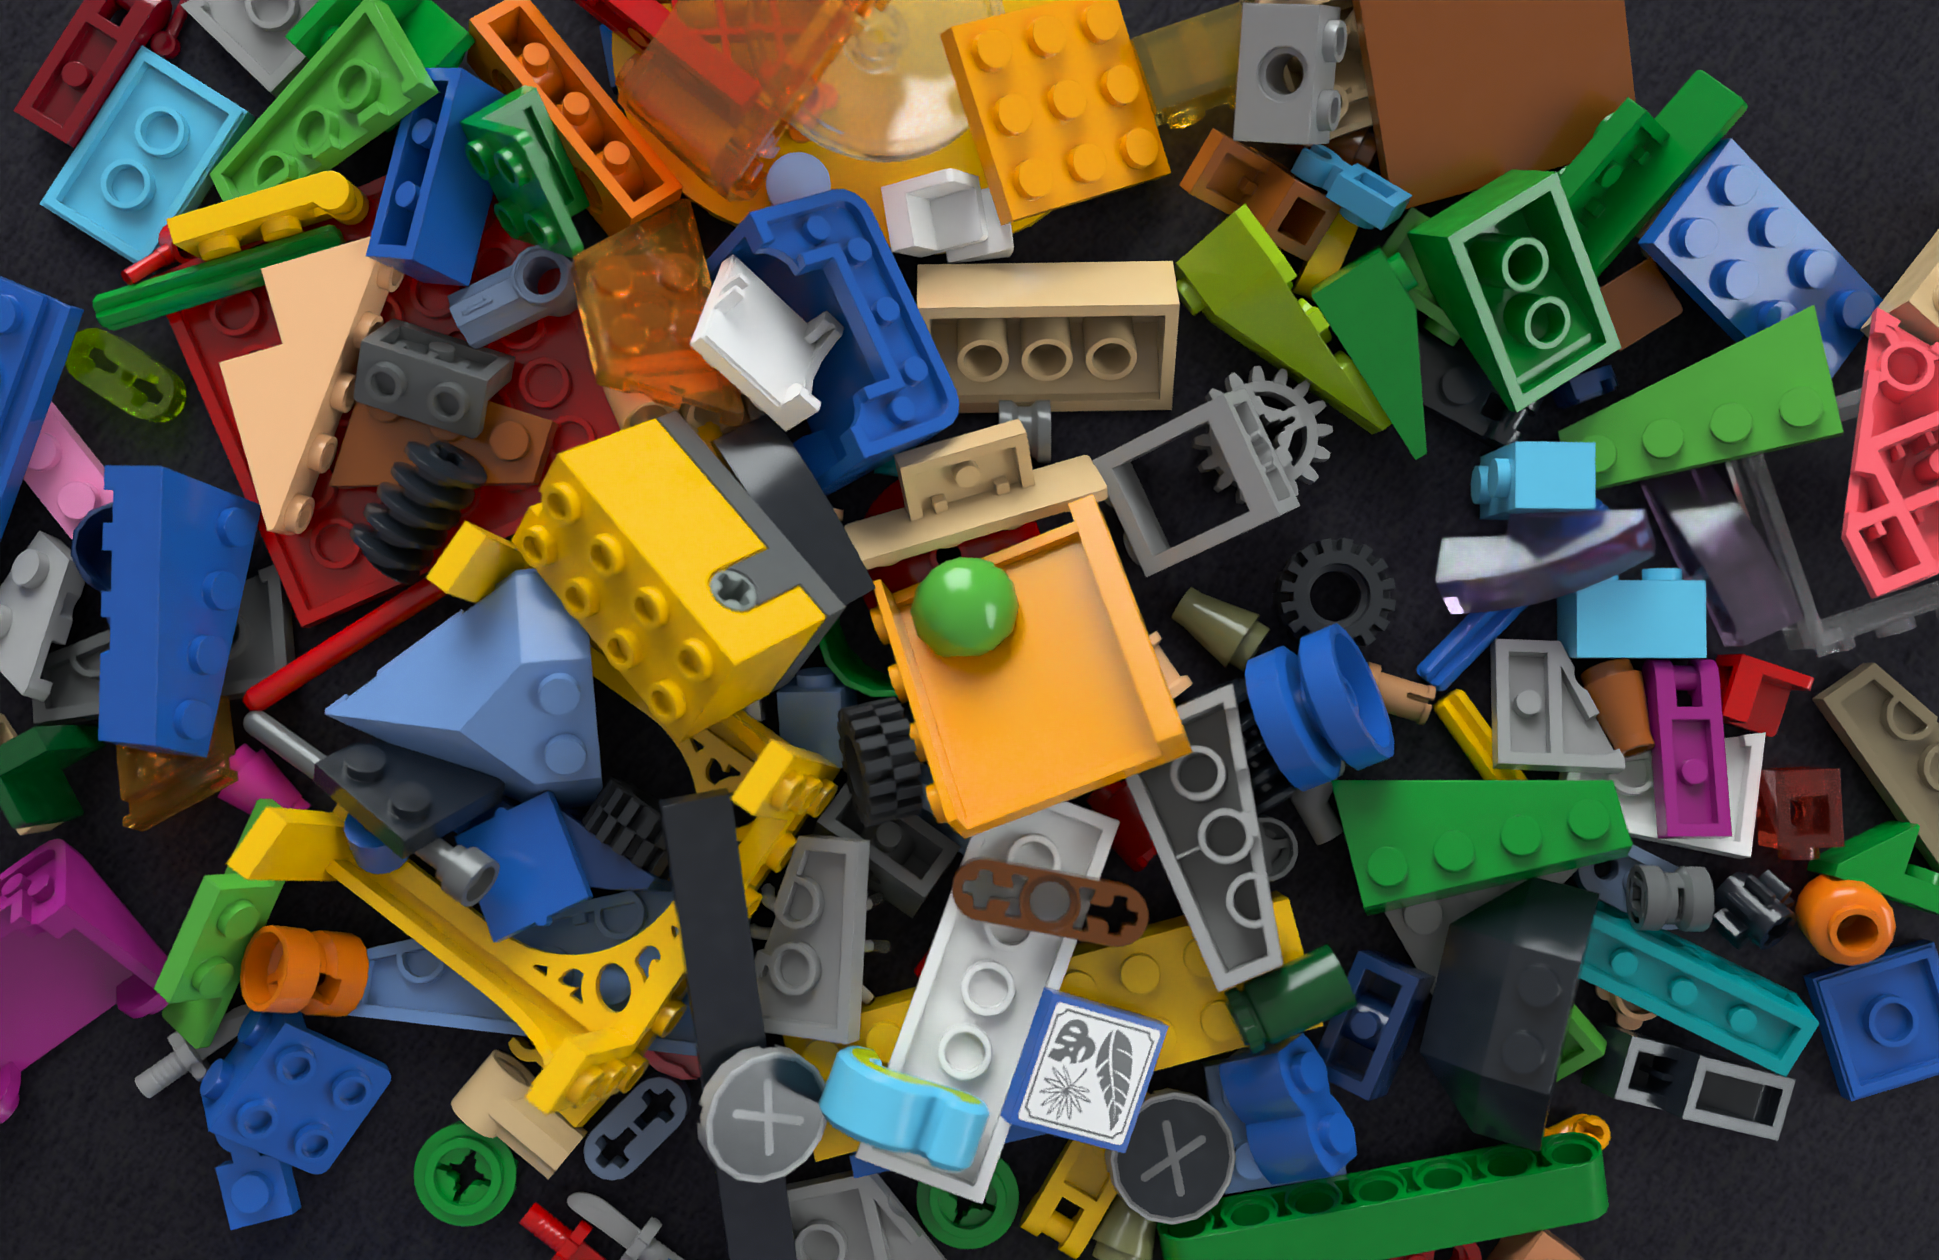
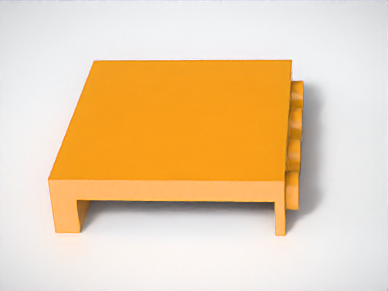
M1093 494L1068 504L1074 519L1073 522L980 558L993 562L995 567L1005 571L1013 581L1019 604L1013 632L994 650H989L988 653L982 656H952L945 658L936 654L917 636L910 611L916 588L920 583L891 593L881 579L873 582L876 587L874 592L879 606L870 609L871 619L883 645L891 643L897 663L888 666L889 676L899 700L902 703L908 701L910 703L915 719L914 723L909 724V735L911 739H914L917 749L914 753L921 763L928 761L934 783L926 785L929 804L937 821L940 824L947 822L964 839L1193 753L1107 523Z

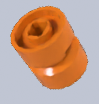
M276 925L264 926L252 936L245 949L240 972L242 996L247 1006L255 1012L291 1014L300 1011L305 1015L347 1016L359 1004L367 985L369 971L367 949L361 938L352 933L324 930L309 932L304 928Z

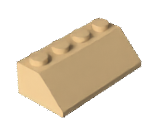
M1173 261L917 265V307L956 388L960 401L959 413L998 412L999 400H1012L1017 406H1031L1036 400H1050L1051 412L1172 410L1180 307Z

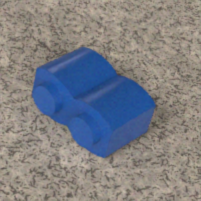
M1303 1033L1296 1034L1273 1045L1267 1042L1264 1044L1265 1049L1255 1054H1252L1248 1046L1240 1048L1219 1064L1221 1083L1226 1098L1238 1118L1246 1124V1134L1252 1156L1261 1173L1272 1185L1332 1177L1357 1155L1353 1125L1341 1105L1330 1094L1327 1068L1324 1060L1312 1042Z

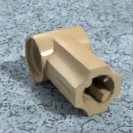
M493 1050L452 1099V1109L468 1127L485 1137L494 1138L497 1136L549 1179L587 1134V1131L583 1127L574 1128L559 1111L546 1115L524 1097L533 1086L531 1082L535 1077L513 1056L500 1050Z

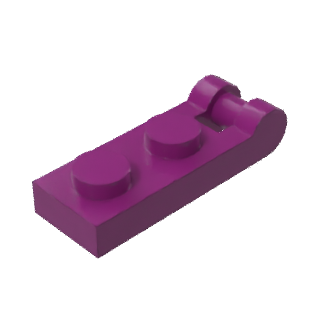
M1646 659L1641 672L1643 674L1645 695L1648 701L1650 731L1655 743V747L1651 749L1657 838L1722 839L1732 837L1718 666L1713 659H1691L1687 665H1672L1669 659ZM1676 691H1687L1691 696L1692 707H1677Z

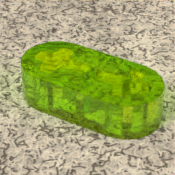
M86 328L76 333L65 365L68 372L77 381L128 414L152 423L167 422L174 419L182 411L186 402V388L182 379L174 371L125 339L99 328ZM94 347L104 350L103 354L106 358L120 366L115 374L95 367V362L89 358V354ZM136 378L157 384V390L163 394L159 404L148 402V397L132 386Z

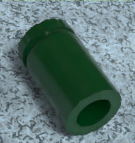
M1324 945L1245 982L1239 991L1237 987H1234L1224 992L1227 1001L1225 1005L1244 1045L1249 1047L1252 1054L1264 1050V1044L1267 1042L1271 1045L1279 1043L1357 1006L1356 998L1347 977L1328 945Z

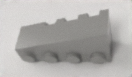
M1233 683L1176 708L1193 753L1125 778L1218 992L1283 965Z

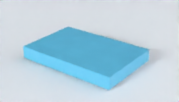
M141 45L43 197L40 205L135 264L160 247L158 242L159 233L163 226L167 224L166 219L198 209L214 184L209 175L210 172L248 131L256 117Z

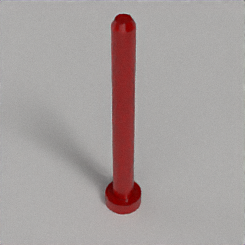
M425 577L247 689L242 698L245 706L250 711L265 710L448 593Z

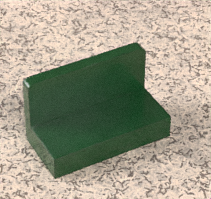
M95 724L37 726L0 745V807L12 828L21 829L67 822L84 814L62 770L106 746L104 741L98 740V729Z

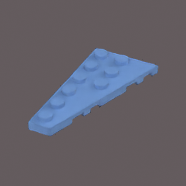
M626 891L590 899L553 916V921L549 926L535 925L512 937L531 947L558 954L581 955L606 950L626 942L649 927L674 900L673 892ZM675 927L676 934L678 935V928ZM414 939L367 949L369 960L367 985L362 999L357 1007L348 1014L349 1016L527 1036L517 1023L497 1004ZM653 946L647 947L639 958V964L647 978L649 977L648 969L653 959L660 960V953ZM612 963L602 973L600 992L607 1007L616 1012L622 1011L627 1006L631 994V985L624 969ZM538 965L547 974L548 967ZM573 969L565 975L563 982L570 986L579 987L574 995L583 1001L581 982L584 974L578 969ZM688 992L682 999V1002L687 1005L683 1017L666 1037L661 1038L657 1035L648 1048L649 1051L697 1056Z

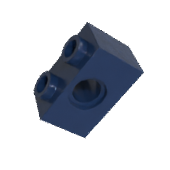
M1379 950L1358 951L1347 977L1356 998L1357 1006L1330 1018L1317 1050L1325 1062L1328 1081L1367 1101L1387 1095L1436 977Z

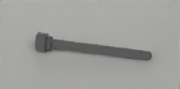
M251 711L243 720V726L247 733L313 780L315 763L327 756L264 711ZM441 838L415 852L417 856L437 869L436 877L442 882V891L464 907L473 906L489 892L500 870L499 863L479 848L470 847L467 849L462 845L452 847Z

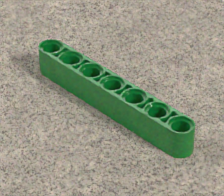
M1569 1132L1544 1136L1540 1152L1507 1143L1222 1197L1217 1205L1195 1220L1174 1225L1157 1222V1231L1163 1260H1385L1588 1222L1606 1213L1609 1203L1601 1144L1594 1137L1587 1134Z

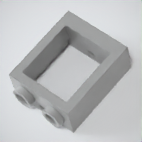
M1246 388L1222 394L1092 460L1107 485L1108 498L1104 501L1115 509L1125 531L1123 535L1125 548L1131 559L1142 567L1146 577L1300 506ZM1209 423L1250 511L1170 548L1131 462Z

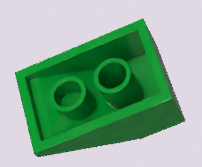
M1512 169L1407 232L1430 292L1510 411L1519 412L1622 348L1557 172Z

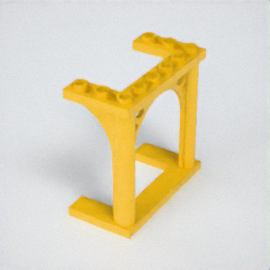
M465 521L426 578L448 594L478 603L495 590L497 583L515 570L534 568L525 561L514 543ZM590 636L593 676L647 714L666 731L681 751L690 769L696 793L727 788L733 794L731 799L752 815L757 816L748 825L736 828L737 841L741 842L738 848L748 919H750L763 897L757 890L771 870L778 873L789 863L798 841L795 835L809 815L813 818L818 817L832 801L838 789V786L832 781L841 768L818 753L791 745L742 709L689 739L678 743L663 723L653 716L648 705L620 671L610 664L605 653ZM693 740L698 741L704 748L698 751ZM716 759L721 765L723 772L728 773L732 766L741 774L740 776L725 778L715 784L710 780L709 770L712 762ZM337 804L332 812L266 807L228 861L227 865L246 880L339 881L480 990L517 1023L537 1048L545 1068L524 1098L546 1115L574 1106L579 1108L593 1100H604L608 1096L618 1093L619 1090L623 1093L628 1092L638 1082L648 1067L649 1060L644 1057V1054L657 1035L661 1038L666 1037L679 1023L687 1009V1005L682 1002L687 993L679 933L677 935L675 927L678 928L674 900L664 913L641 933L622 944L595 953L581 955L552 953L531 947L513 937L501 942H493L484 916L471 906L464 907L443 892L441 883L409 858L400 868L390 873L374 874L360 868L352 855L344 833V822L348 812L339 804ZM653 946L658 949L660 960L653 959L648 969L649 977L647 978L639 964V958L647 947ZM612 963L624 969L631 985L629 1002L620 1012L608 1008L600 992L602 973ZM538 965L547 966V974ZM573 969H578L584 974L581 982L583 1001L574 995L579 987L570 986L563 982L565 975Z

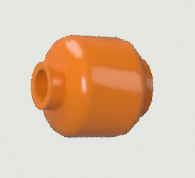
M1821 874L1808 882L1798 895L1795 908L1798 927L1818 954L1833 963L1849 966L1869 963L1881 956L1893 941L1896 929L1893 909L1877 889L1865 882L1843 880Z

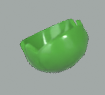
M959 557L945 561L929 572L916 588L910 612L917 636L936 654L945 658L952 656H982L988 653L989 650H994L1013 632L1019 604L1013 581L1003 569L995 567L993 562L980 558Z

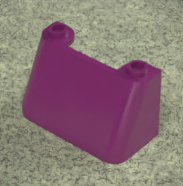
M61 839L49 840L0 874V1124L5 1122L18 1106L21 1071L115 1004H117L120 1011L133 1019L144 1017L147 1014L158 1013L169 1004L154 989L168 958L167 955L84 856Z

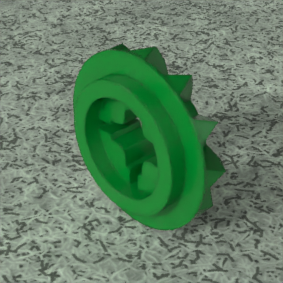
M458 1121L433 1134L419 1151L414 1167L416 1192L424 1207L433 1216L445 1223L455 1226L482 1224L499 1214L517 1188L515 1185L516 1171L519 1161L513 1157L509 1146L497 1136L494 1138L485 1137L475 1132L465 1123ZM473 1151H476L474 1157L477 1160L475 1170L484 1174L486 1180L475 1179L459 1196L461 1174L452 1170L450 1164L460 1165Z
M1000 1157L985 1195L986 1202L991 1205L984 1202L982 1205L971 1202L967 1210L962 1211L959 1219L955 1218L957 1215L956 1194L921 1181L918 1183L917 1207L923 1224L935 1238L955 1248L976 1249L998 1240L1011 1226L1018 1209L1019 1191L1016 1179L1009 1163Z

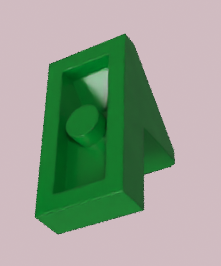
M1895 820L1886 821L1810 858L1807 867L1808 871L1843 880L1865 882L1877 889L1886 899L1939 916V873L1908 864L1919 833L1920 826L1918 824Z

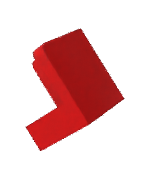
M1745 654L1717 655L1715 661L1720 677L1723 723L1753 733L1766 732V737H1773L1777 734L1790 691H1810L1814 678Z

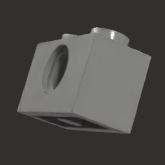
M1243 3L1233 141L1304 145L1329 143L1330 131H1334L1337 128L1341 112L1340 94L1338 90H1334L1336 62L1342 61L1347 44L1346 24L1343 20H1340L1341 7L1312 4ZM1295 56L1303 66L1304 76L1299 88L1292 93L1284 84L1283 70L1286 63Z

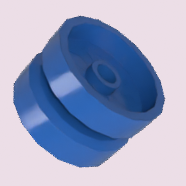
M1335 623L1300 638L1298 656L1285 646H1281L1247 660L1245 669L1247 694L1256 723L1276 764L1294 787L1304 792L1336 779L1340 775L1342 760L1356 770H1361L1389 759L1394 755V737L1391 722L1381 692L1359 647L1348 632L1339 624Z

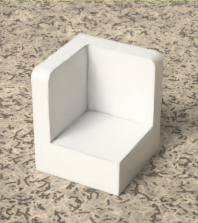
M947 168L881 187L892 252L922 258L983 242L988 238L979 176Z

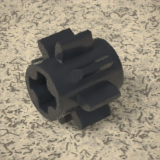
M1744 870L1736 872L1727 878L1714 893V907L1718 910L1712 918L1718 924L1715 929L1738 950L1745 946L1749 940L1761 950L1769 949L1780 942L1790 932L1796 922V914L1789 909L1795 903L1790 897L1793 890L1770 870L1764 872L1759 879Z

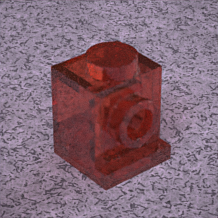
M1819 766L1762 768L1757 802L1758 845L1778 849V859L1783 860L1819 859V848L1844 847L1840 769ZM1790 801L1794 804L1796 810L1795 816L1792 821L1790 812Z

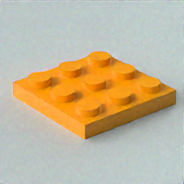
M1057 0L951 26L940 34L1001 226L1156 180L1171 173L1118 0Z

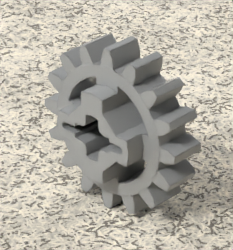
M1254 366L1249 373L1248 383L1246 384L1243 383L1235 372L1228 375L1225 379L1227 392L1246 388L1264 429L1270 427L1272 430L1279 425H1284V428L1274 435L1275 438L1270 442L1295 495L1298 496V487L1295 479L1308 485L1314 483L1319 476L1310 466V463L1325 462L1331 454L1324 447L1317 445L1319 439L1333 432L1331 425L1317 424L1315 416L1326 407L1324 400L1308 404L1303 397L1308 392L1310 383L1305 380L1294 389L1286 386L1288 379L1286 369L1281 368L1271 381H1265L1261 366ZM1212 388L1205 399L1209 402L1224 393ZM1260 396L1276 399L1285 404L1289 409L1281 411L1265 406ZM1207 423L1201 426L1206 428V434L1197 436L1191 441V448L1207 450L1209 456L1197 467L1199 472H1209L1215 469L1220 476L1216 480L1213 489L1219 493L1231 484L1237 487L1236 503L1244 504L1245 499L1210 424ZM1301 430L1302 446L1300 454L1294 465H1292L1291 461H1293V458L1288 451L1293 434Z

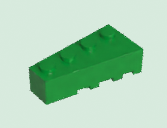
M1613 780L1331 781L1359 892L1367 916L1519 882L1531 877L1545 876L1627 857L1633 846Z

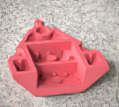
M1878 307L1872 312L1841 535V539L1872 599L1906 588L1939 574V343L1935 342L1930 346L1899 328L1898 325L1901 321Z

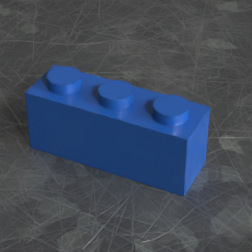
M425 68L439 93L401 119L366 256L386 266L393 267L395 270L423 283L469 287L489 206L493 197V190L489 182L482 179L470 164L465 152V145L469 141L459 122L506 95L462 68Z

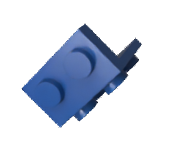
M251 1010L241 1024L237 1043L225 1060H216L206 1072L200 1086V1094L209 1132L308 1173L318 1175L326 1172L331 1167L389 1085L391 1074L385 1063L306 1028L302 1012L300 1011L298 1013L283 1014Z

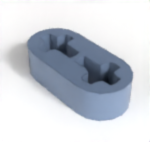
M654 1072L645 1077L596 1125L585 1141L584 1158L591 1172L607 1180L622 1179L632 1173L679 1127L689 1112L692 1099L690 1088L686 1082L661 1072ZM651 1089L658 1095L666 1089L671 1091L675 1096L670 1104L674 1115L670 1116L667 1112L661 1111L647 1124L639 1116L645 1111L652 1100L647 1090ZM629 1126L636 1135L624 1150L628 1160L625 1161L621 1156L617 1155L609 1161L601 1153L607 1144L602 1135L605 1134L609 1139L613 1140Z

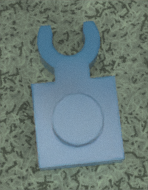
M1313 144L1310 150L1306 147L1303 148L1291 170L1301 180L1328 191L1326 197L1341 206L1340 214L1349 222L1365 229L1377 227L1383 230L1400 218L1412 197L1408 192L1359 163L1351 166L1343 161L1334 151L1322 144Z

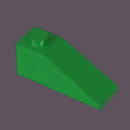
M1380 245L1312 287L1311 296L1412 456L1417 460L1427 454L1416 306L1409 291L1419 286V283L1399 252L1387 258Z

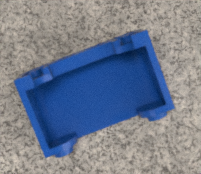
M832 189L749 212L691 277L705 306L721 263L731 255H734L806 323L827 310L844 327L842 336L823 359L813 379L812 395L821 404L819 411L806 419L812 433L792 443L826 497L893 460L894 454L911 450L951 425L959 413L960 402L956 388L873 211L866 201L856 193L845 189Z

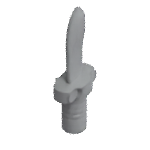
M245 1004L226 1013L211 1045L207 1048L195 1049L177 1031L173 1032L168 1036V1040L174 1052H171L168 1056L158 1061L157 1064H154L135 1077L138 1089L144 1096L151 1098L176 1081V1079L186 1074L187 1071L197 1081H202L211 1066L206 1057L238 1036L243 1020L252 1009Z
M576 1192L568 1197L567 1203L572 1210L627 1249L620 1260H684L654 1238L662 1226L658 1219L651 1217L645 1226L640 1229L608 1202L594 1194Z

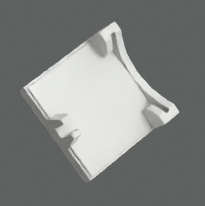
M731 255L721 263L690 346L702 355L703 359L711 367L717 369L742 391L759 410L765 412L787 431L819 411L821 402L812 395L813 379L823 359L842 336L844 327L827 310L806 323L740 259Z

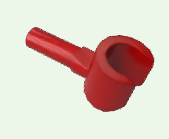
M166 224L159 233L158 242L160 247L155 249L152 254L121 271V276L128 285H133L163 266L166 267L175 261L183 264L197 257L185 250L178 252L177 246L173 244L168 224Z

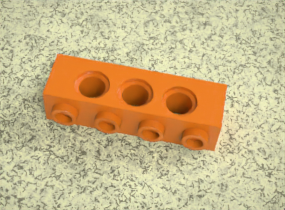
M504 0L469 19V33L474 37L475 42L468 49L467 63L482 81L505 95L524 85L537 88L591 205L586 209L621 252L626 254L674 224L683 186L532 1Z

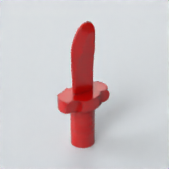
M535 1202L519 1222L520 1225L556 1252L551 1260H607L584 1242V1239L593 1229L589 1222H586L584 1219L572 1231Z

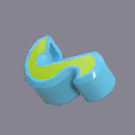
M847 1046L837 1052L819 1102L824 1118L835 1129L851 1138L892 1152L916 1154L928 1159L934 1167L954 1172H961L972 1166L990 1116L986 1103L976 1096L883 1067L882 1060L874 1049L861 1046Z

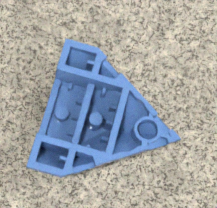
M535 569L515 570L497 583L492 593L467 611L460 610L379 669L377 676L350 696L347 694L343 695L325 709V715L387 743L497 777L505 783L503 795L521 803L546 791L554 792L560 807L591 806L603 788L590 636L577 619L567 612L562 601Z

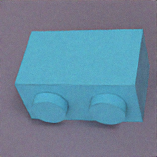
M1515 441L1481 456L1480 466L1474 467L1471 477V496L1474 504H1480V519L1558 520L1594 510L1596 442Z
M1618 568L1578 569V580L1557 583V641L1562 643L1569 658L1574 659L1707 658L1706 580H1682L1681 568L1642 569V580H1619Z

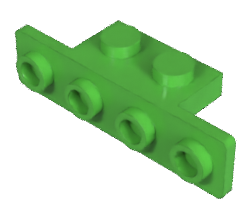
M258 799L235 851L266 807H283L273 799ZM227 866L224 874L204 876L154 987L169 1003L163 1009L162 1017L195 1049L207 1048L211 1045L240 982L241 963L245 949L252 936L266 925L285 881L246 880L230 866Z

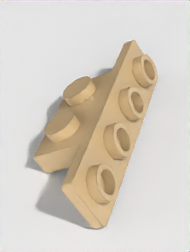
M1016 419L894 454L905 507L848 523L844 529L856 548L866 570L875 567L891 566L902 559L940 548H952L970 539L1001 530H1013L1028 522L1062 512H1071L1069 503L1092 494L1096 502H1100L1108 498V491L1105 481L1088 455H1082L1032 470L1027 432L1020 420Z

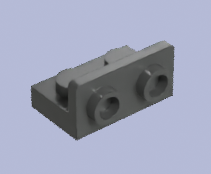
M393 318L361 340L354 399L371 407L469 438H476L483 431L488 400L512 379L515 356L486 347L474 349L467 341Z

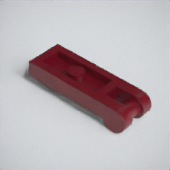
M84 0L13 111L71 147L76 148L141 45L145 47L151 36L161 31L168 23L173 10L171 1ZM125 9L128 11V14L119 27L110 22L116 11Z

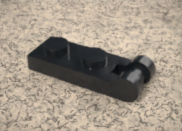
M1418 330L1424 411L1495 450L1515 441H1521L1523 435L1519 431L1527 416L1536 415L1544 400V396L1519 412L1510 411L1477 361ZM1488 397L1504 405L1497 420H1491L1480 414Z

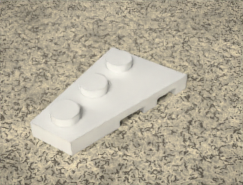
M1766 732L1724 738L1732 837L1722 839L1657 838L1651 750L1625 758V769L1619 774L1560 772L1559 780H1613L1630 837L1737 859L1749 858L1752 852Z

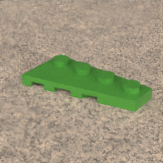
M363 0L210 172L209 175L223 202L331 170L439 93L388 4L380 0Z
M1812 305L1558 431L1560 442H1596V491L1843 436L1844 432L1815 306Z

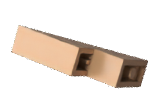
M370 237L262 268V275L282 344L219 363L267 531L292 536L301 534L310 523L315 507V502L311 495L320 473H325L331 466L337 452L338 441L334 435L343 412H349L356 402L354 399V388L361 340L383 326L384 321L380 314L389 291H396L403 280V273L366 256Z

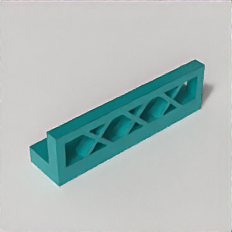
M1600 900L1598 901L1581 979L1784 1077L1788 1075L1820 1024L1795 992L1667 930H1636L1631 925L1628 914Z

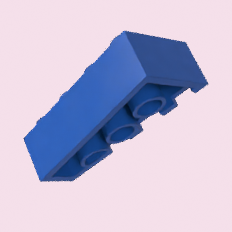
M104 465V490H113V523H103L102 550L112 551L111 591H102L101 617H106L110 626V650L100 654L98 740L149 752L207 758L260 517V504L163 466Z

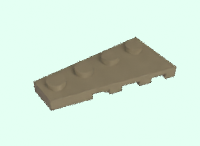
M1862 663L1812 698V700L1898 821L1915 823L1920 826L1914 845L1931 869L1939 873L1938 717L1876 663Z

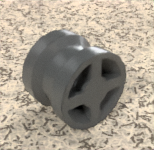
M999 400L998 424L1019 419L1027 432L1030 457L1036 463H1050V400H1036L1031 406H1017L1012 400Z

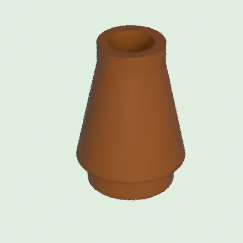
M1627 658L1609 660L1585 670L1580 675L1583 688L1588 691L1599 711L1596 719L1614 750L1619 748L1624 758H1629L1654 748L1655 743L1650 731L1642 672L1634 670L1630 659Z

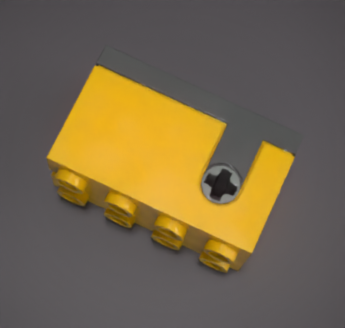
M677 410L660 416L657 419L649 420L558 454L539 488V491L542 493V502L528 508L511 540L519 549L525 561L538 572L562 601L567 612L577 619L605 653L610 664L620 671L648 705L653 716L663 723L678 743L689 739L769 695L770 692L772 693L789 684L846 608Z

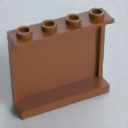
M1352 0L1381 172L1379 176L1412 195L1405 209L1480 189L1512 169L1546 171L1568 165L1593 138L1597 126L1606 116L1615 112L1627 97L1636 102L1624 0Z

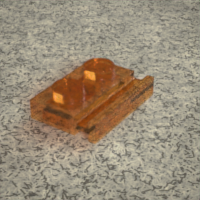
M223 695L220 696L207 758L149 752L116 744L120 797L122 801L129 802L130 814L122 817L124 827L146 831L239 780L238 771L230 769L229 758L236 753L229 697Z

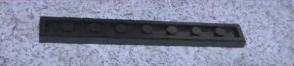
M727 788L659 800L702 1091L720 1065L740 1051L760 1046L762 1049L767 1048L731 793ZM713 1162L728 1260H797L785 1176L763 1183L741 1181L723 1171Z

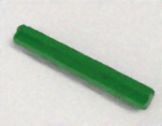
M325 225L133 285L98 294L93 299V308L99 324L102 327L115 331L263 286L265 282L261 271L262 268L346 244L340 229H337L334 225Z

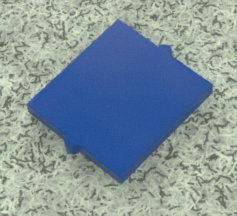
M546 791L512 809L500 807L495 811L494 818L455 836L458 846L462 845L467 849L477 847L500 865L495 883L479 901L493 942L504 941L535 925L549 926L553 921V916L594 897L554 792Z

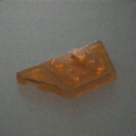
M680 199L574 256L571 275L596 384L626 394L640 393L646 395L655 403L677 410L680 409L681 402L721 414L719 423L728 426H739L745 413L739 389L717 369L711 367L703 359L702 355L690 346L712 289V282L690 199Z

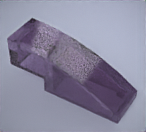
M1711 465L1639 481L1678 568L1682 569L1683 579L1706 580V607L1725 647L1746 646L1804 619L1784 577L1763 540L1738 501Z
M1645 509L1509 514L1507 536L1442 538L1435 583L1451 614L1499 611L1537 604L1571 594L1619 575L1654 556L1656 543Z

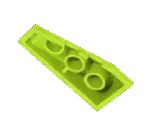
M1246 204L1231 214L1176 262L1174 271L1175 276L1178 278V281H1176L1178 297L1193 316L1202 311L1212 324L1279 370L1281 368L1286 369L1287 376L1300 384L1306 380L1310 383L1308 389L1310 392L1369 433H1378L1392 424L1354 362L1343 351L1339 350L1333 355L1326 344L1332 340L1328 330L1330 325L1319 308L1312 307L1303 298L1297 301L1291 292L1293 288L1291 280L1297 277L1296 273Z

